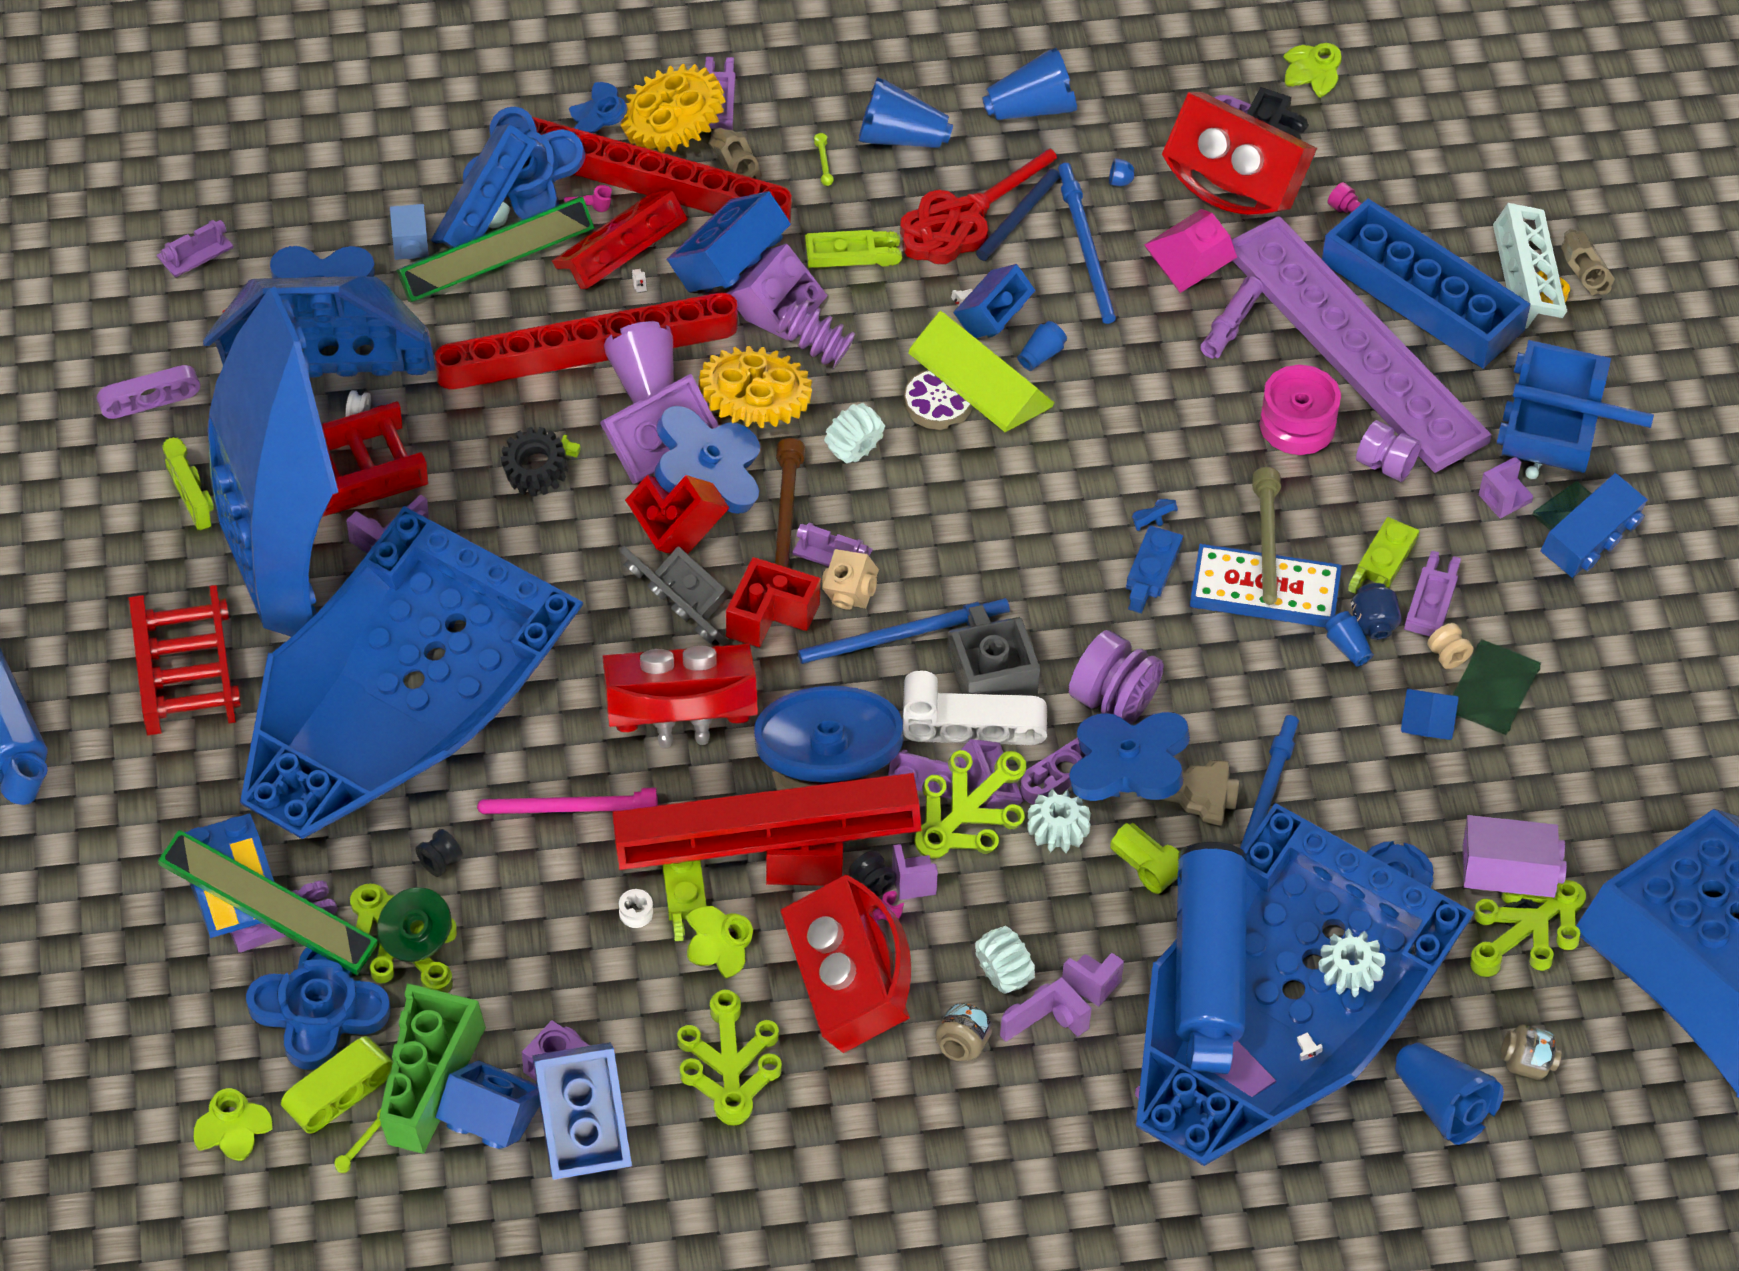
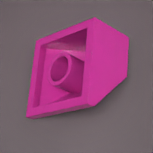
M1203 209L1198 210L1144 244L1147 251L1179 293L1237 258L1228 232L1212 212Z

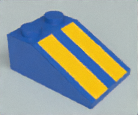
M250 813L239 817H232L208 826L193 828L185 832L274 882L259 834ZM190 883L210 938L262 923Z

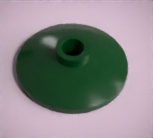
M414 887L403 890L393 896L380 913L377 925L379 941L384 950L398 960L405 962L424 960L436 953L447 940L451 929V912L446 901L431 889ZM420 924H424L423 929L415 934V928Z

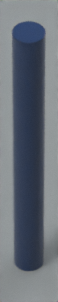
M1049 169L976 251V255L980 260L986 261L1056 183L1060 178L1057 170Z

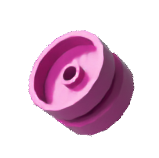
M1307 365L1286 366L1274 372L1265 385L1259 424L1263 437L1273 447L1289 454H1312L1327 447L1334 438L1341 392L1337 382L1328 373Z

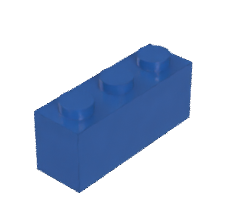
M1614 473L1548 533L1540 552L1572 578L1582 569L1588 572L1601 557L1600 553L1604 549L1611 551L1623 537L1622 533L1626 529L1632 532L1642 522L1645 515L1641 512L1648 499L1618 474Z

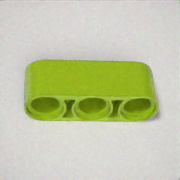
M361 1037L293 1085L284 1094L281 1106L306 1133H315L385 1083L388 1075L391 1074L393 1061L370 1037Z

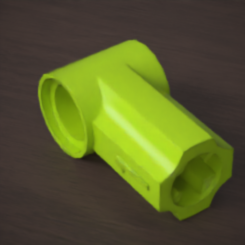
M1126 823L1118 829L1116 835L1111 840L1110 849L1137 870L1140 881L1148 890L1159 894L1178 879L1179 851L1175 847L1168 844L1162 847L1134 823Z

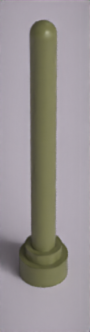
M1263 467L1253 473L1252 488L1254 493L1260 498L1263 601L1268 605H1272L1277 601L1274 497L1281 489V477L1276 469Z

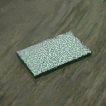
M1481 639L1452 695L1459 697L1456 716L1507 735L1537 673L1541 669V662Z

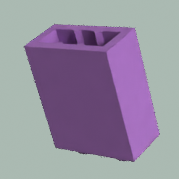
M1467 815L1462 845L1464 888L1555 898L1557 884H1564L1566 877V861H1563L1565 840H1559L1558 825Z

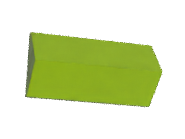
M941 310L909 348L908 354L1004 432L1049 410L1054 405L1053 400Z

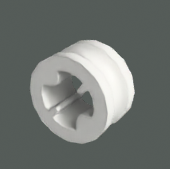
M351 390L346 404V417L370 410V393L364 392L363 395H358L357 391Z
M632 889L623 893L618 903L620 920L623 924L632 928L647 925L653 917L652 897L640 889ZM636 904L638 908H642V911L636 913L633 908L630 909V906Z

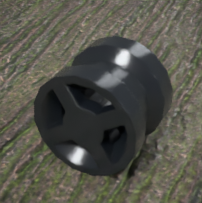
M444 829L437 830L432 835V840L422 842L415 848L421 864L435 877L445 873L447 865L450 863L456 864L463 858L461 847L453 836Z
M869 851L859 856L852 863L848 871L850 877L864 884L878 897L887 892L896 881L895 872L890 867H885L884 858L878 851Z

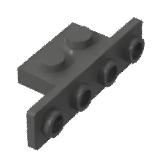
M625 546L619 550L628 559L623 565L639 579L645 574L651 580L647 587L660 599L664 600L668 595L675 602L670 608L684 621L687 622L692 617L699 624L694 630L708 643L711 644L716 639L723 646L728 644L729 641L707 619L731 593L678 546L662 565L653 572Z

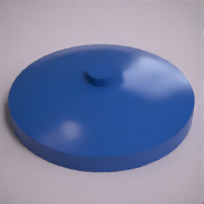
M845 686L813 687L782 696L769 704L760 713L754 727L755 748L757 754L766 765L788 777L812 782H838L871 774L886 766L897 756L902 748L904 738L902 717L892 703L875 693Z

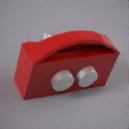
M1188 92L1162 155L1176 177L1200 199L1222 210L1251 215L1268 214L1291 209L1317 147L1204 92ZM1193 170L1200 172L1210 182L1223 190L1256 200V206H1243L1216 196L1193 177Z
M750 644L714 647L693 646L687 649L676 650L652 649L646 652L602 655L609 727L616 726V729L620 732H632L637 730L640 724L653 723L659 733L658 742L660 746L668 748L673 741L671 732L675 722L690 721L696 730L695 739L697 744L705 745L710 738L708 729L712 719L727 718L729 722L738 724L747 722L749 716L758 715L756 673Z
M845 874L780 910L822 1037L842 1053H845L910 1018L906 1002L911 982V956L906 934L900 921L889 906L864 884ZM879 908L884 913L892 930L896 952L895 970L889 942L880 925L876 922L873 910Z

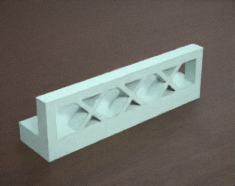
M1507 203L1494 222L1493 228L1507 289L1531 303L1526 329L1537 314L1563 318L1567 309L1545 212L1542 209ZM1523 218L1535 220L1536 229H1532L1523 221ZM1529 241H1532L1541 249V255L1529 246ZM1535 266L1547 275L1548 279L1546 281L1535 272ZM1540 292L1547 295L1553 301V304L1542 302Z

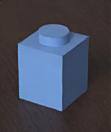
M424 204L390 207L394 259L429 257Z

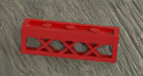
M673 190L651 192L553 259L552 262L556 269H570L580 289H588L688 219Z

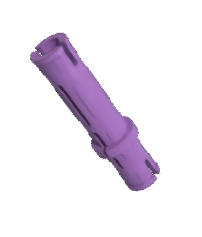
M1253 276L1250 278L1246 277L1222 315L1214 319L1211 325V332L1200 347L1204 355L1211 359H1214V357L1219 358L1227 343L1237 336L1240 323L1263 292V285L1259 279Z

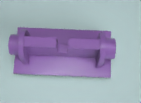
M211 220L209 224L195 230L194 236L190 237L187 234L171 243H166L161 253L157 254V258L176 278L232 249L233 245L223 235L226 232L224 223L221 220L217 222Z
M809 522L807 525L800 524L797 531V537L800 539L792 555L829 567L835 549L868 554L870 556L872 548L864 545L861 539L857 541L839 534L834 536L831 535L830 531L815 527L813 523Z
M905 749L899 752L890 762L888 776L914 773L917 791L922 792V784L930 775H940L946 781V790L941 797L952 799V772L948 767V763L910 754ZM956 763L957 767L963 768L961 763ZM934 781L928 783L930 791L934 793L940 792L938 783Z

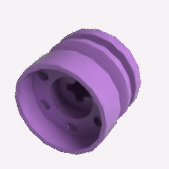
M1104 630L1091 642L1081 656L1069 684V694L1072 698L1091 709L1101 705L1102 714H1114L1131 725L1144 712L1153 698L1163 675V661L1156 656H1148L1147 651L1143 649H1136L1131 653L1132 646L1130 641L1110 630Z

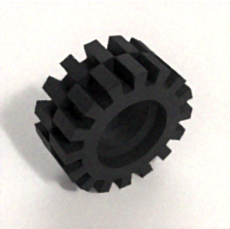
M533 427L527 428L528 434L523 435L520 430L515 433L517 440L511 437L507 440L508 447L503 446L502 448L503 456L501 457V463L507 480L514 490L518 488L519 493L525 495L528 489L530 496H537V490L541 489L542 494L545 495L549 493L547 487L550 485L554 490L559 487L557 479L564 482L566 478L564 471L568 472L569 469L568 459L562 441L559 437L556 438L554 432L550 430L547 434L545 428L539 427L538 433H535ZM533 454L547 455V462L537 469H524L522 467V462Z

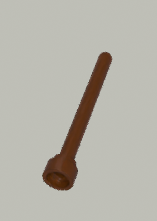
M793 438L779 441L776 452V459L782 467L775 564L789 568L796 469L804 462L805 457L804 443Z

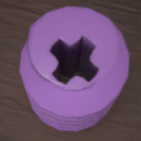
M809 300L804 301L800 305H797L795 301L781 319L776 332L780 334L789 328L787 336L789 341H793L801 336L799 348L805 349L812 344L810 356L816 357L823 352L821 363L827 365L835 360L834 369L850 348L855 333L852 331L845 337L841 336L843 324H839L834 329H831L830 325L833 317L829 315L820 321L821 309L819 307L809 313L807 312Z

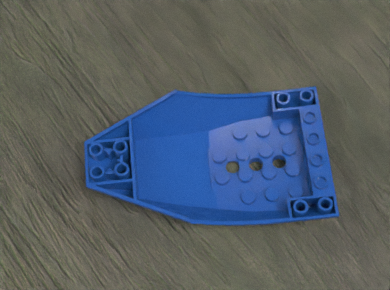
M377 277L250 279L203 340V346H210L215 342L224 365L237 333L269 288L276 287L281 300L288 299L294 315L293 327L300 326L304 334L307 348L303 349L310 367L309 378L320 377L323 373H337L338 376L352 377L356 376L358 372H372L376 376H388L395 371H407L410 375H424L428 371H436L428 328ZM362 345L373 347L372 352L367 355H359L356 353V350ZM326 346L338 348V351L332 356L321 354L322 349Z
M276 287L269 288L237 333L218 376L209 412L208 445L210 478L218 522L262 626L265 629L292 637L317 614L313 605L316 604V598L313 588L309 583L308 575L311 550L320 520L332 495L338 493V488L308 375L310 373L309 363L304 351H302V349L307 348L305 337L300 326L293 327L294 315L288 299L282 301Z
M403 506L365 558L319 612L274 652H268L240 800L241 805L297 837L304 839L443 761L474 738L514 697L583 606V602ZM462 620L466 622L465 628L460 632L453 633L447 630L449 624L453 621ZM441 648L446 651L445 655L439 660L432 661L426 658L432 649ZM411 672H420L425 676V680L420 687L410 689L404 685L405 677Z
M1275 803L1243 849L1247 854L1245 1030L1238 1042L1276 1080V1083L1251 1097L1216 1073L1198 1072L1187 1067L1186 1054L1188 1042L1183 1041L1175 1033L1176 939L1159 959L1153 962L1136 1127L1205 1166L1354 1081L1375 1058L1412 1009L1467 926L1474 912ZM1329 925L1340 926L1344 930V935L1340 937L1342 939L1345 938V931L1349 928L1353 933V937L1358 938L1365 931L1368 934L1367 942L1378 940L1380 944L1379 953L1385 955V965L1381 967L1383 970L1382 980L1373 981L1374 988L1371 992L1359 987V994L1354 997L1351 989L1346 988L1339 995L1336 992L1337 983L1326 986L1324 982L1325 973L1320 972L1319 968L1309 969L1303 964L1304 958L1314 954L1322 957V946L1331 945L1330 939L1323 934L1324 928ZM1349 960L1350 965H1355L1353 960ZM1291 980L1301 982L1305 987L1304 995L1299 999L1287 998L1282 991L1285 983ZM1308 1032L1316 1046L1322 1045L1323 1052L1301 1061L1300 1053H1302V1049L1297 1042V1037Z
M1712 809L1605 882L1576 927L1580 930L1581 939L1643 989L1688 1033L1714 1063L1736 1092V1097L1739 1098V919L1732 916L1733 913L1739 914V816ZM1706 891L1720 892L1722 896L1713 898L1704 893Z

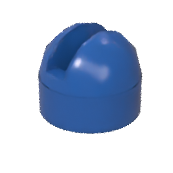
M1114 158L1109 174V184L1115 186L1130 184L1134 180L1133 165L1126 160Z

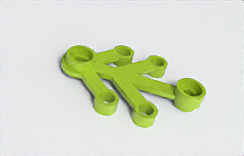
M964 750L954 752L948 760V767L952 772V812L942 822L940 797L946 790V781L940 775H930L922 784V792L926 796L925 823L921 825L922 831L916 832L914 837L915 846L919 853L923 856L929 855L930 859L944 856L950 848L972 849L988 854L999 843L998 835L993 830L983 829L977 835L952 832L962 823L1003 825L1008 829L1019 827L1025 818L1024 811L1020 806L1011 804L1005 807V809L979 807L1004 783H1015L1024 775L1026 761L1021 754L1015 751L1003 753L995 762V772L967 797V771L972 766V757ZM954 758H963L966 762V767H957L954 763ZM1014 760L1018 765V770H1009L1006 766V761ZM932 781L938 783L940 792L934 793L930 791L928 783ZM1008 811L1015 812L1018 816V822H1010L1007 819L1006 813ZM928 834H937L940 838V844L934 845L930 843ZM981 836L990 837L992 846H983L980 841Z
M1565 880L1564 884H1557L1555 898L1501 892L1502 900L1507 904L1518 902L1522 898L1544 903L1537 909L1498 907L1496 902L1490 899L1479 900L1475 905L1474 917L1480 924L1490 925L1494 922L1517 924L1494 942H1482L1474 947L1470 966L1474 973L1482 977L1496 975L1501 969L1502 955L1531 933H1533V947L1530 951V965L1536 970L1544 971L1552 966L1554 955L1553 950L1549 947L1548 921L1556 914H1560V927L1557 930L1556 943L1564 950L1575 949L1579 945L1580 930L1575 926V914L1584 906L1586 892L1579 883ZM1482 910H1489V911L1492 912V913H1490V914H1484V913H1482L1481 911H1482ZM1564 935H1571V936H1573L1574 938H1572V939H1566V938H1564L1563 936H1564ZM1543 955L1547 959H1538L1536 956Z
M364 884L356 888L350 897L351 909L358 915L356 928L370 935L373 921L376 920L378 923L382 909L393 895H388L383 887L376 884ZM369 898H373V899H374L373 901H370V902L364 901L365 899H369ZM451 918V930L445 943L453 941L457 936L456 922L453 918ZM424 924L418 925L414 933H419L423 929ZM381 943L377 958L370 964L371 977L375 982L387 983L394 976V957L384 950ZM430 957L412 962L421 972L422 987L445 993L450 992L453 981L452 972L448 966L441 962H434ZM380 967L388 968L384 973L376 971ZM435 974H440V975H442V976L439 977V978H432V977H430V976L435 975Z
M720 990L710 1000V1015L715 1022L719 1023L721 1054L701 1040L700 1030L693 1025H685L679 1029L677 1043L681 1050L691 1052L723 1076L724 1088L704 1075L702 1063L693 1058L686 1059L681 1063L680 1079L684 1084L694 1086L714 1101V1112L723 1123L735 1126L742 1124L750 1117L753 1111L752 1098L769 1081H773L781 1075V1059L775 1054H765L758 1061V1071L741 1087L739 1083V1075L767 1047L774 1046L777 1043L779 1029L773 1021L764 1020L759 1022L755 1028V1036L737 1053L735 1021L741 1015V1000L731 990ZM730 1002L731 1004L728 1006H722L719 1003ZM763 1031H770L773 1035L765 1037L761 1033ZM685 1036H693L696 1038L691 1042L683 1040ZM767 1064L776 1066L774 1070H766L763 1067ZM688 1069H695L698 1071V1073L695 1075H688L685 1073V1071H687ZM729 1102L740 1103L738 1106L735 1107L727 1105V1103Z

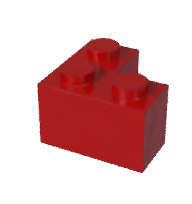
M647 475L625 499L658 551L672 554L678 546L689 554L729 509V506L713 483L685 475L670 493L659 485L655 477Z
M752 557L726 609V637L760 648L773 621L807 631L820 606L821 578Z

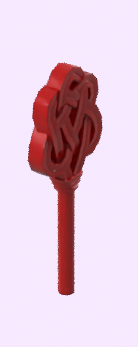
M1052 149L1046 150L984 193H973L957 198L950 191L934 190L928 192L921 198L918 209L907 212L901 218L900 235L903 238V251L906 256L914 260H928L934 264H947L955 260L960 253L978 250L988 239L987 221L983 217L987 213L990 204L1057 159L1056 153Z

